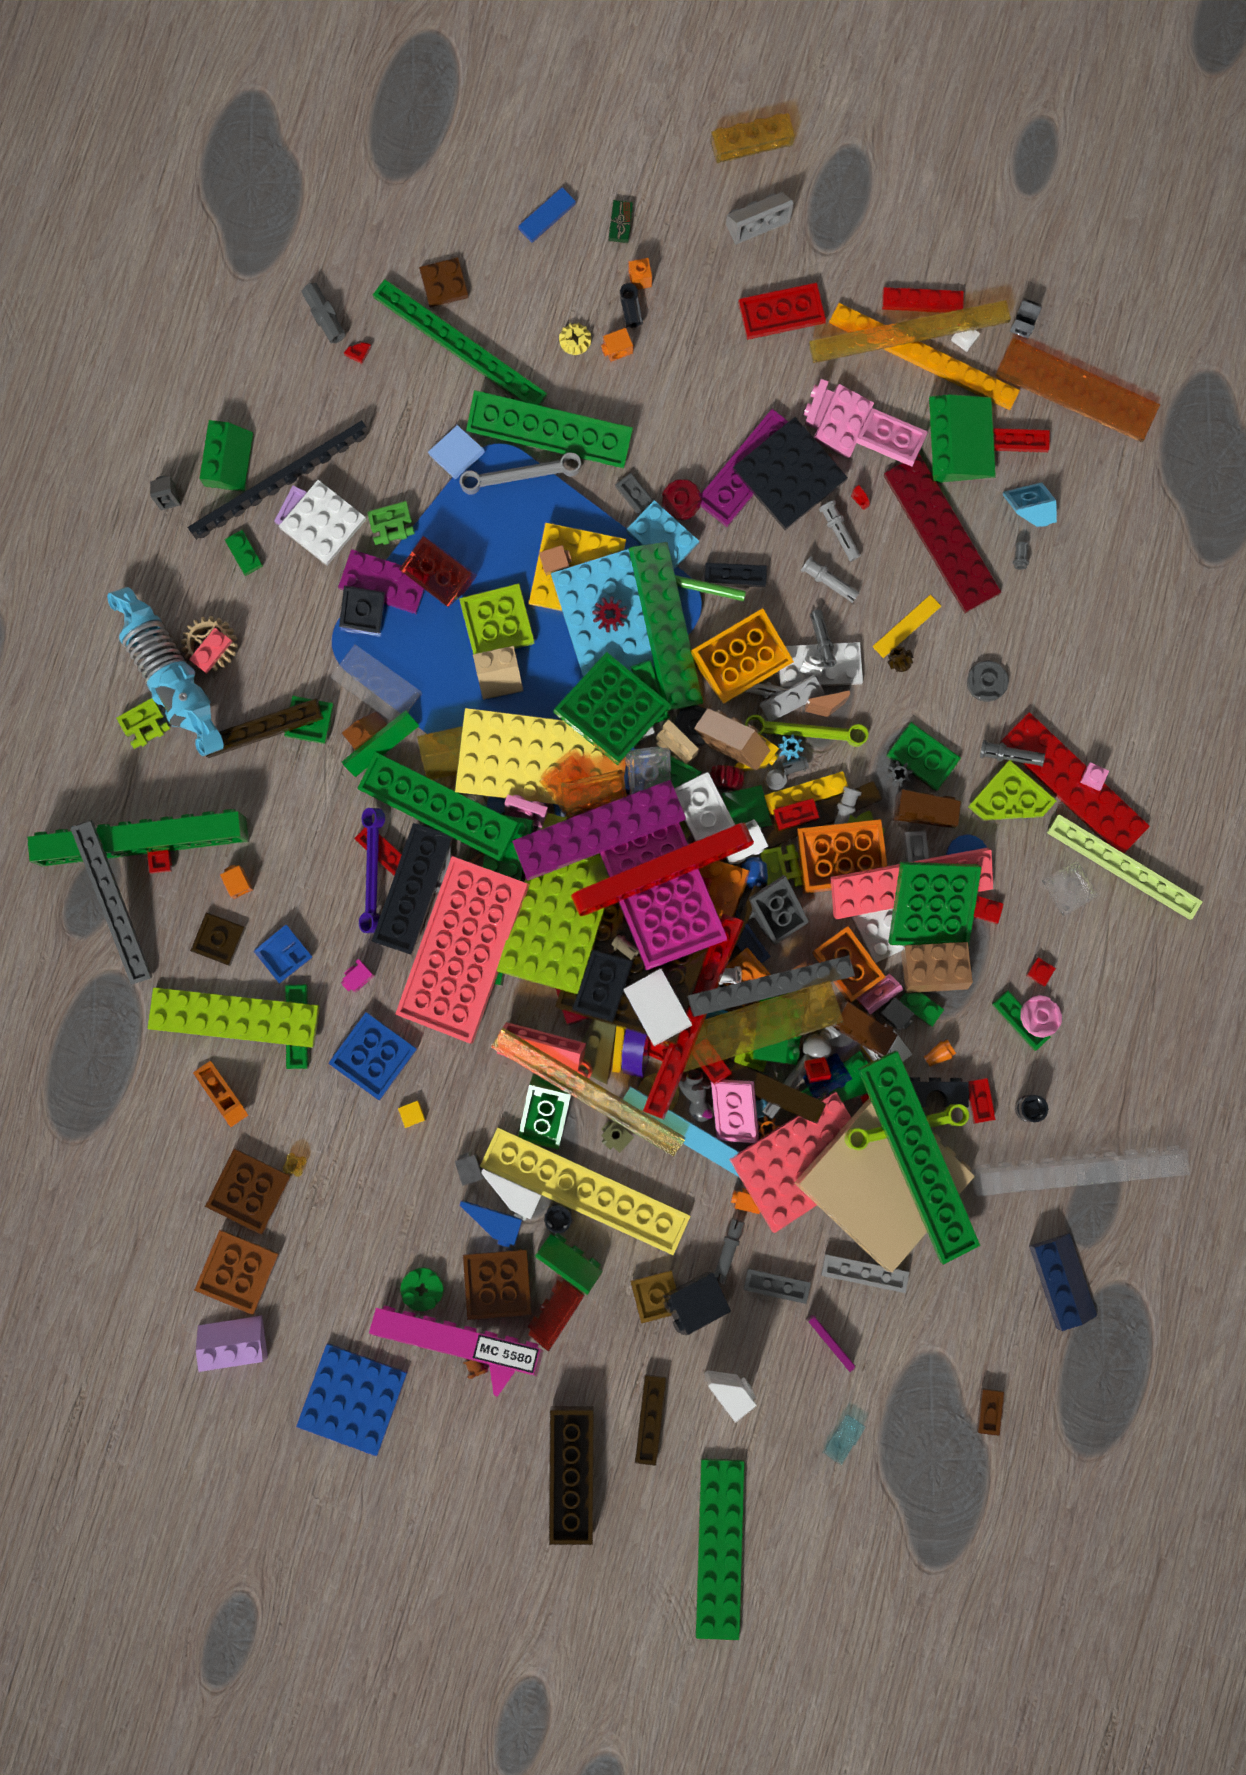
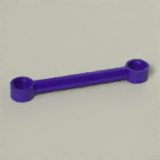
M366 808L361 818L363 826L367 828L365 913L359 918V928L363 933H374L380 915L376 913L379 829L385 823V814L380 808ZM373 813L375 815L374 823L372 822ZM370 918H371V920H372V926H371V928H370V926H369V920H370Z

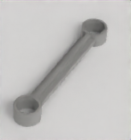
M567 453L559 461L480 475L474 471H466L460 477V485L465 493L475 494L481 487L562 472L566 476H575L581 470V460L577 454ZM568 459H574L578 462V467L575 470H567L564 467V462ZM467 477H475L478 480V484L474 488H466L463 482Z

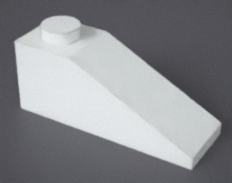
M486 1169L482 1170L481 1174L509 1209L515 1212V1217L524 1221L526 1218H532L542 1196L541 1194Z

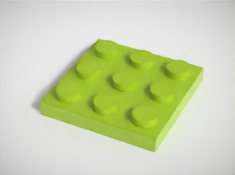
M519 584L459 599L473 654L511 646L517 649L535 644Z

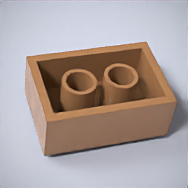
M708 708L694 728L711 749L755 770L759 768L770 752L769 747L765 744L766 740L758 735L759 731L750 724L745 726L735 717L730 719L720 710L715 712Z
M968 942L904 946L901 952L906 993L966 990L973 983Z

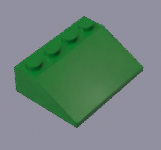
M963 395L930 396L933 480L936 483L996 478L991 398Z

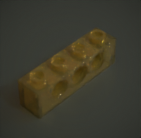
M779 113L766 119L758 118L753 122L745 124L737 123L733 127L717 128L711 132L710 143L717 164L793 145L795 134L789 113ZM772 130V131H774L775 133L771 134V133H768L767 131ZM749 135H754L755 138H750V137H748V136H749ZM729 140H735L736 142L731 143Z

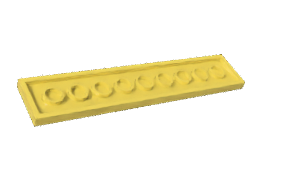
M497 1128L480 1167L671 1255H674L691 1217L682 1211L500 1128Z

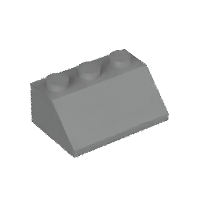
M783 192L773 193L759 202L753 201L747 207L730 211L726 217V226L735 245L790 223L794 205L793 201Z

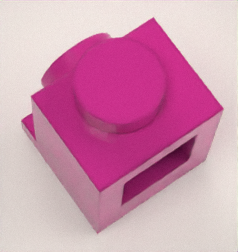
M360 959L356 961L358 964L356 967L353 965L344 973L346 976L341 984L348 992L352 990L357 993L375 976Z

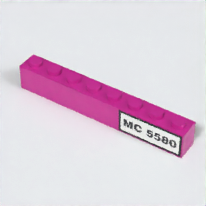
M383 1305V1309H375L369 1334L533 1376L538 1375L543 1350L538 1348L539 1344L526 1341V1345L517 1343V1338L506 1336L504 1340L497 1338V1333L485 1331L484 1334L476 1333L477 1329L464 1326V1329L456 1328L457 1324L444 1321L443 1324L436 1323V1318L424 1316L423 1319L416 1318V1314L409 1311H403V1314L396 1313V1309Z

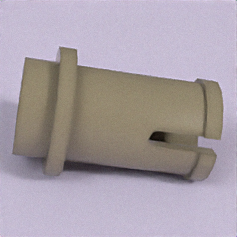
M618 935L612 942L614 950L618 949L630 960H633L635 958L634 955L637 956L639 953L638 948L628 942L625 936Z

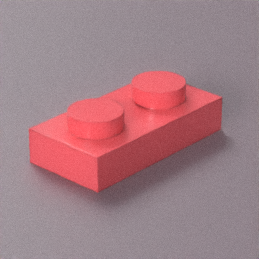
M214 628L189 660L207 674L233 641Z

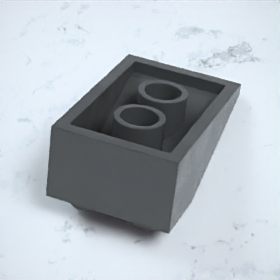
M785 875L749 898L755 918L762 932L774 945L809 923Z

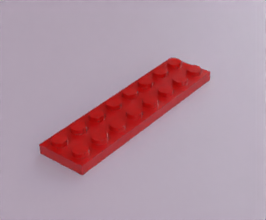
M1030 712L1000 741L1006 747L1045 753L1043 767L1028 763L1022 764L1096 835L1120 852L1125 853L1150 827L1105 783L1100 791L1081 783L1080 781L1087 766Z

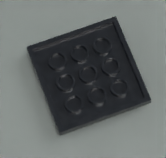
M796 417L786 423L732 469L784 530H787L848 479Z

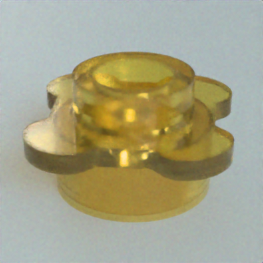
M289 1153L283 1166V1171L300 1177L303 1174L302 1169L307 1163V1159L303 1156L298 1157L294 1153Z

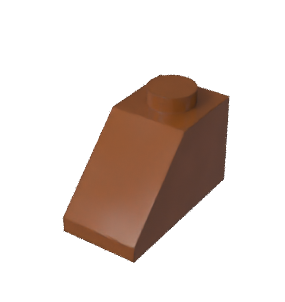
M376 711L354 722L342 734L356 750L383 729L387 723Z

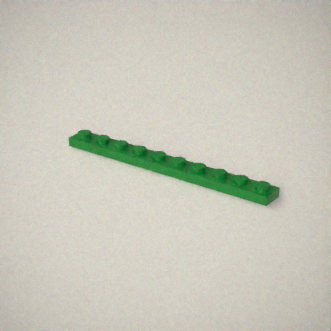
M384 279L373 293V298L516 399L536 405H541L546 399L547 393L387 280Z

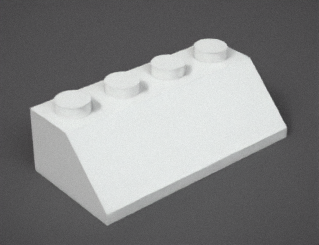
M708 1370L704 1373L708 1387L735 1422L756 1407L754 1399L757 1397L744 1377L740 1379L737 1374Z

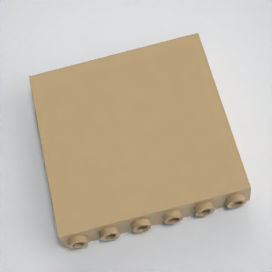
M868 1098L794 1184L886 1271L893 1272L927 1231L888 1140L882 1139L870 1142L862 1150L850 1149L845 1143V1134L851 1128L868 1130L881 1127L872 1102ZM859 1131L853 1132L850 1138L852 1145L855 1147L860 1146L863 1142V1136ZM933 1133L958 1194H960L975 1176L970 1172L971 1168L965 1162H959L955 1158L956 1153L949 1147L945 1148L940 1143L941 1139Z

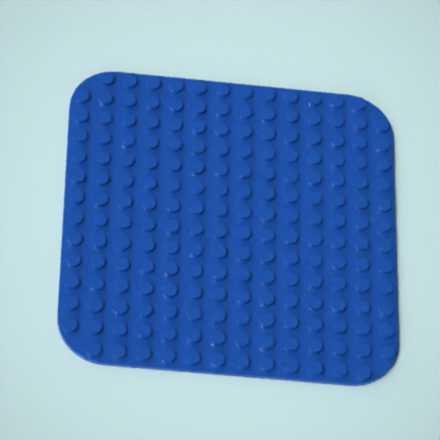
M491 444L482 447L485 453L464 472L474 471L480 475L540 463L515 446ZM555 474L484 486L475 494H467L462 490L460 485L461 475L456 479L452 477L414 524L415 534L402 540L386 559L387 561L429 574L430 577L417 614L384 604L380 634L339 627L340 618L335 624L332 634V649L337 662L343 670L400 714L407 710L419 724L418 728L458 758L465 708L560 720L553 713L556 708L555 706L583 678L563 612L529 605L545 523L626 539L624 550L634 546H641L626 532L627 528ZM467 477L463 482L466 488H474L478 484V480L475 477ZM679 567L674 569L675 575L692 579ZM519 584L535 643L514 649L523 691L483 700L473 658L474 654L459 599ZM677 586L689 636L700 618L702 607L701 595L699 591Z

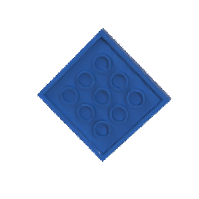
M327 1343L296 1427L377 1456L408 1372Z

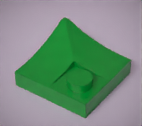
M762 785L722 793L723 802L735 825L740 823L746 824L754 819L760 829L772 825Z

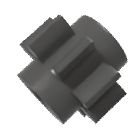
M897 761L895 768L888 767L892 773L887 775V777L894 779L892 785L897 781L903 787L904 780L911 781L907 776L913 771L906 770L907 763L902 767ZM902 768L905 777L897 780L894 771H899Z

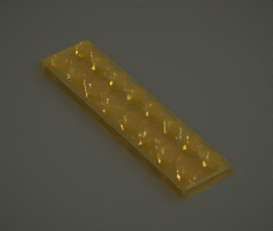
M831 981L822 982L705 1019L684 1072L842 1023L843 1018Z

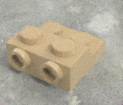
M668 720L656 736L657 745L664 752L668 750L673 755L672 757L689 765L697 757L699 749Z

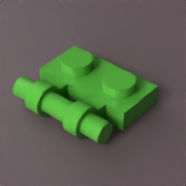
M407 501L367 512L372 532H380V536L373 537L375 545L382 543L386 545L392 540L400 538L404 540L408 536L415 534L413 526L405 528V524L412 523ZM398 527L397 531L387 533V529Z

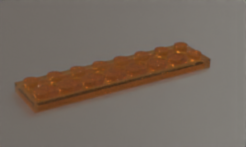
M1016 338L1012 339L995 375L1140 442L1144 441L1161 405Z

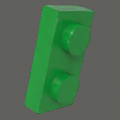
M243 530L224 539L245 576L263 567Z
M904 992L899 999L915 1016L933 1027L944 1011L942 1007L921 992Z

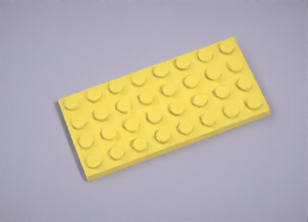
M465 708L455 792L507 798V795H519L526 801L567 806L579 805L584 808L596 809L622 799V786L627 756L619 765H616L563 720Z

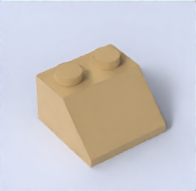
M514 646L473 655L483 700L523 691Z

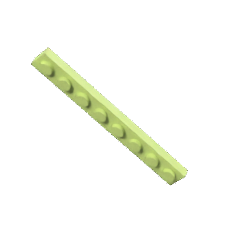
M1061 815L1056 816L1047 831L1052 837L1189 920L1193 919L1203 902Z

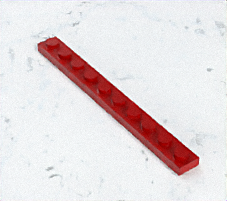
M722 914L720 922L727 940L709 947L694 994L718 988L744 922L742 920ZM689 1007L687 1017L692 1026L681 1031L677 1045L670 1043L643 1112L663 1120L665 1119L707 1014L693 1017Z

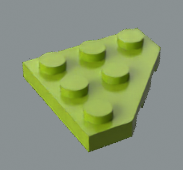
M1009 760L972 801L968 808L982 820L1043 817L1057 800Z

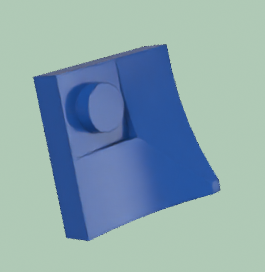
M287 925L254 950V953L279 984L313 958Z

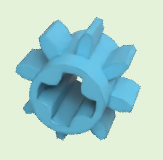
M793 734L790 739L783 737L782 741L784 744H778L777 746L779 749H782L779 756H786L787 761L793 756L795 759H798L797 751L803 752L804 748L799 747L802 740H795ZM788 745H789V746H792V745L795 746V748H794L793 751H792V750L787 751L786 748H787Z

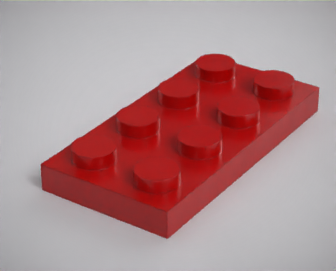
M817 283L738 299L747 340L825 324L826 322Z

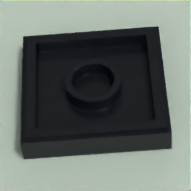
M345 585L339 627L380 634L386 592Z

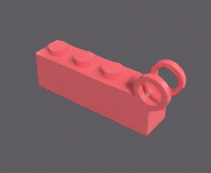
M508 1022L505 1023L499 1032L497 1054L504 1055L507 1058L523 1060L526 1063L541 1065L548 1069L563 1071L567 1074V1083L575 1089L583 1088L593 1072L592 1066L584 1060L586 1043ZM581 1065L588 1069L587 1075L583 1070L579 1069ZM571 1074H573L575 1078L583 1080V1083H574L571 1080Z

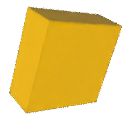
M419 1101L398 1108L405 1128L426 1120Z

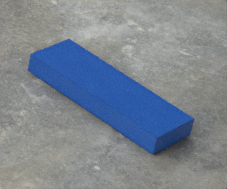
M561 188L518 226V229L533 243L575 206L576 201Z

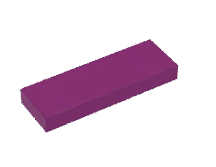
M810 1315L806 1320L849 1372L855 1369L854 1363L814 1315Z

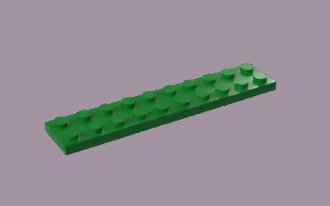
M893 1051L858 1068L857 1070L940 1263L944 1265L981 1246L898 1051Z

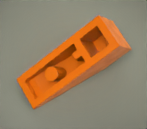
M211 1061L193 1072L230 1127L248 1116Z

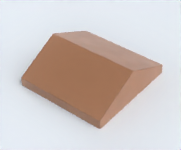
M850 691L808 699L804 707L805 712L829 717L846 703L850 696Z

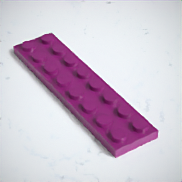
M668 780L523 836L512 842L525 876L529 881L684 821L686 816L671 780Z

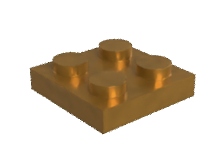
M672 1270L630 1281L641 1324L672 1316L664 1306L665 1299L663 1297L664 1294L676 1288Z

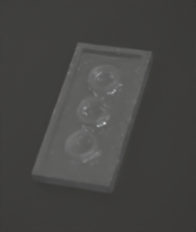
M357 645L352 647L330 676L331 679L390 721H393L405 710L408 712L422 694L420 690Z

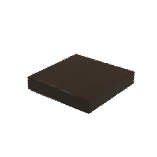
M206 912L190 951L231 966L246 927Z

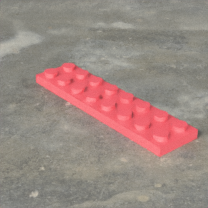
M990 848L913 861L917 863L978 864L982 867L978 892L993 889L992 850ZM900 864L831 877L834 918L841 919L893 909Z

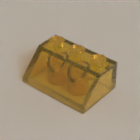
M463 726L417 736L427 778L434 780L457 775Z

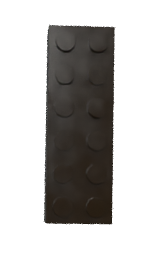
M551 1406L549 1545H593L594 1406Z

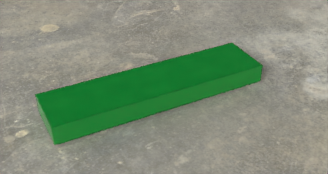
M405 710L345 758L342 764L354 777H357L368 768L375 752L384 755L417 729L419 724Z
M285 985V1001L308 1004V985ZM286 1045V1069H308V1047Z

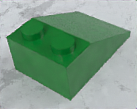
M533 1073L518 1137L534 1144L559 1149L573 1087L567 1081Z

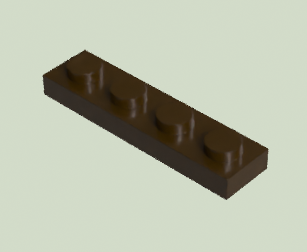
M647 1374L644 1376L635 1463L654 1466L657 1464L666 1377Z

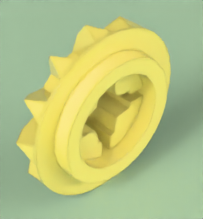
M579 322L577 324L570 323L565 328L563 327L559 334L560 346L568 354H582L590 347L591 333L586 326L580 325ZM572 332H574L576 336H580L578 338V345L574 340H570L572 338Z

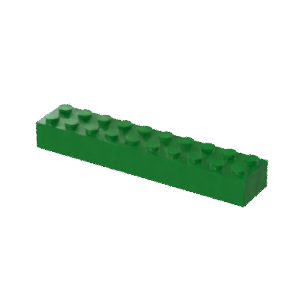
M225 809L223 813L215 814L214 811L202 812V816L183 814L178 819L166 816L161 817L160 821L153 822L152 819H141L136 824L124 821L119 822L118 826L111 827L110 824H100L96 828L107 859L144 855L147 852L162 850L177 851L249 842L246 817L236 811V809ZM58 829L53 834H47L45 831L35 832L34 836L27 837L29 862L41 867L83 862L72 831L68 832V829Z

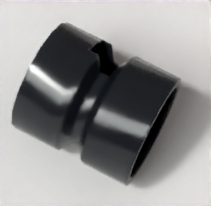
M1024 1095L1015 1104V1113L1022 1121L1040 1122L1048 1115V1104L1041 1096Z
M562 1204L552 1205L545 1214V1226L553 1233L565 1232L572 1223V1212L567 1206Z

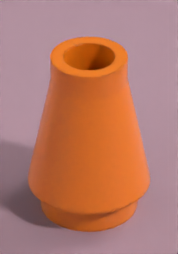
M946 1039L943 1042L941 1040L923 1057L931 1067L952 1059L956 1052Z

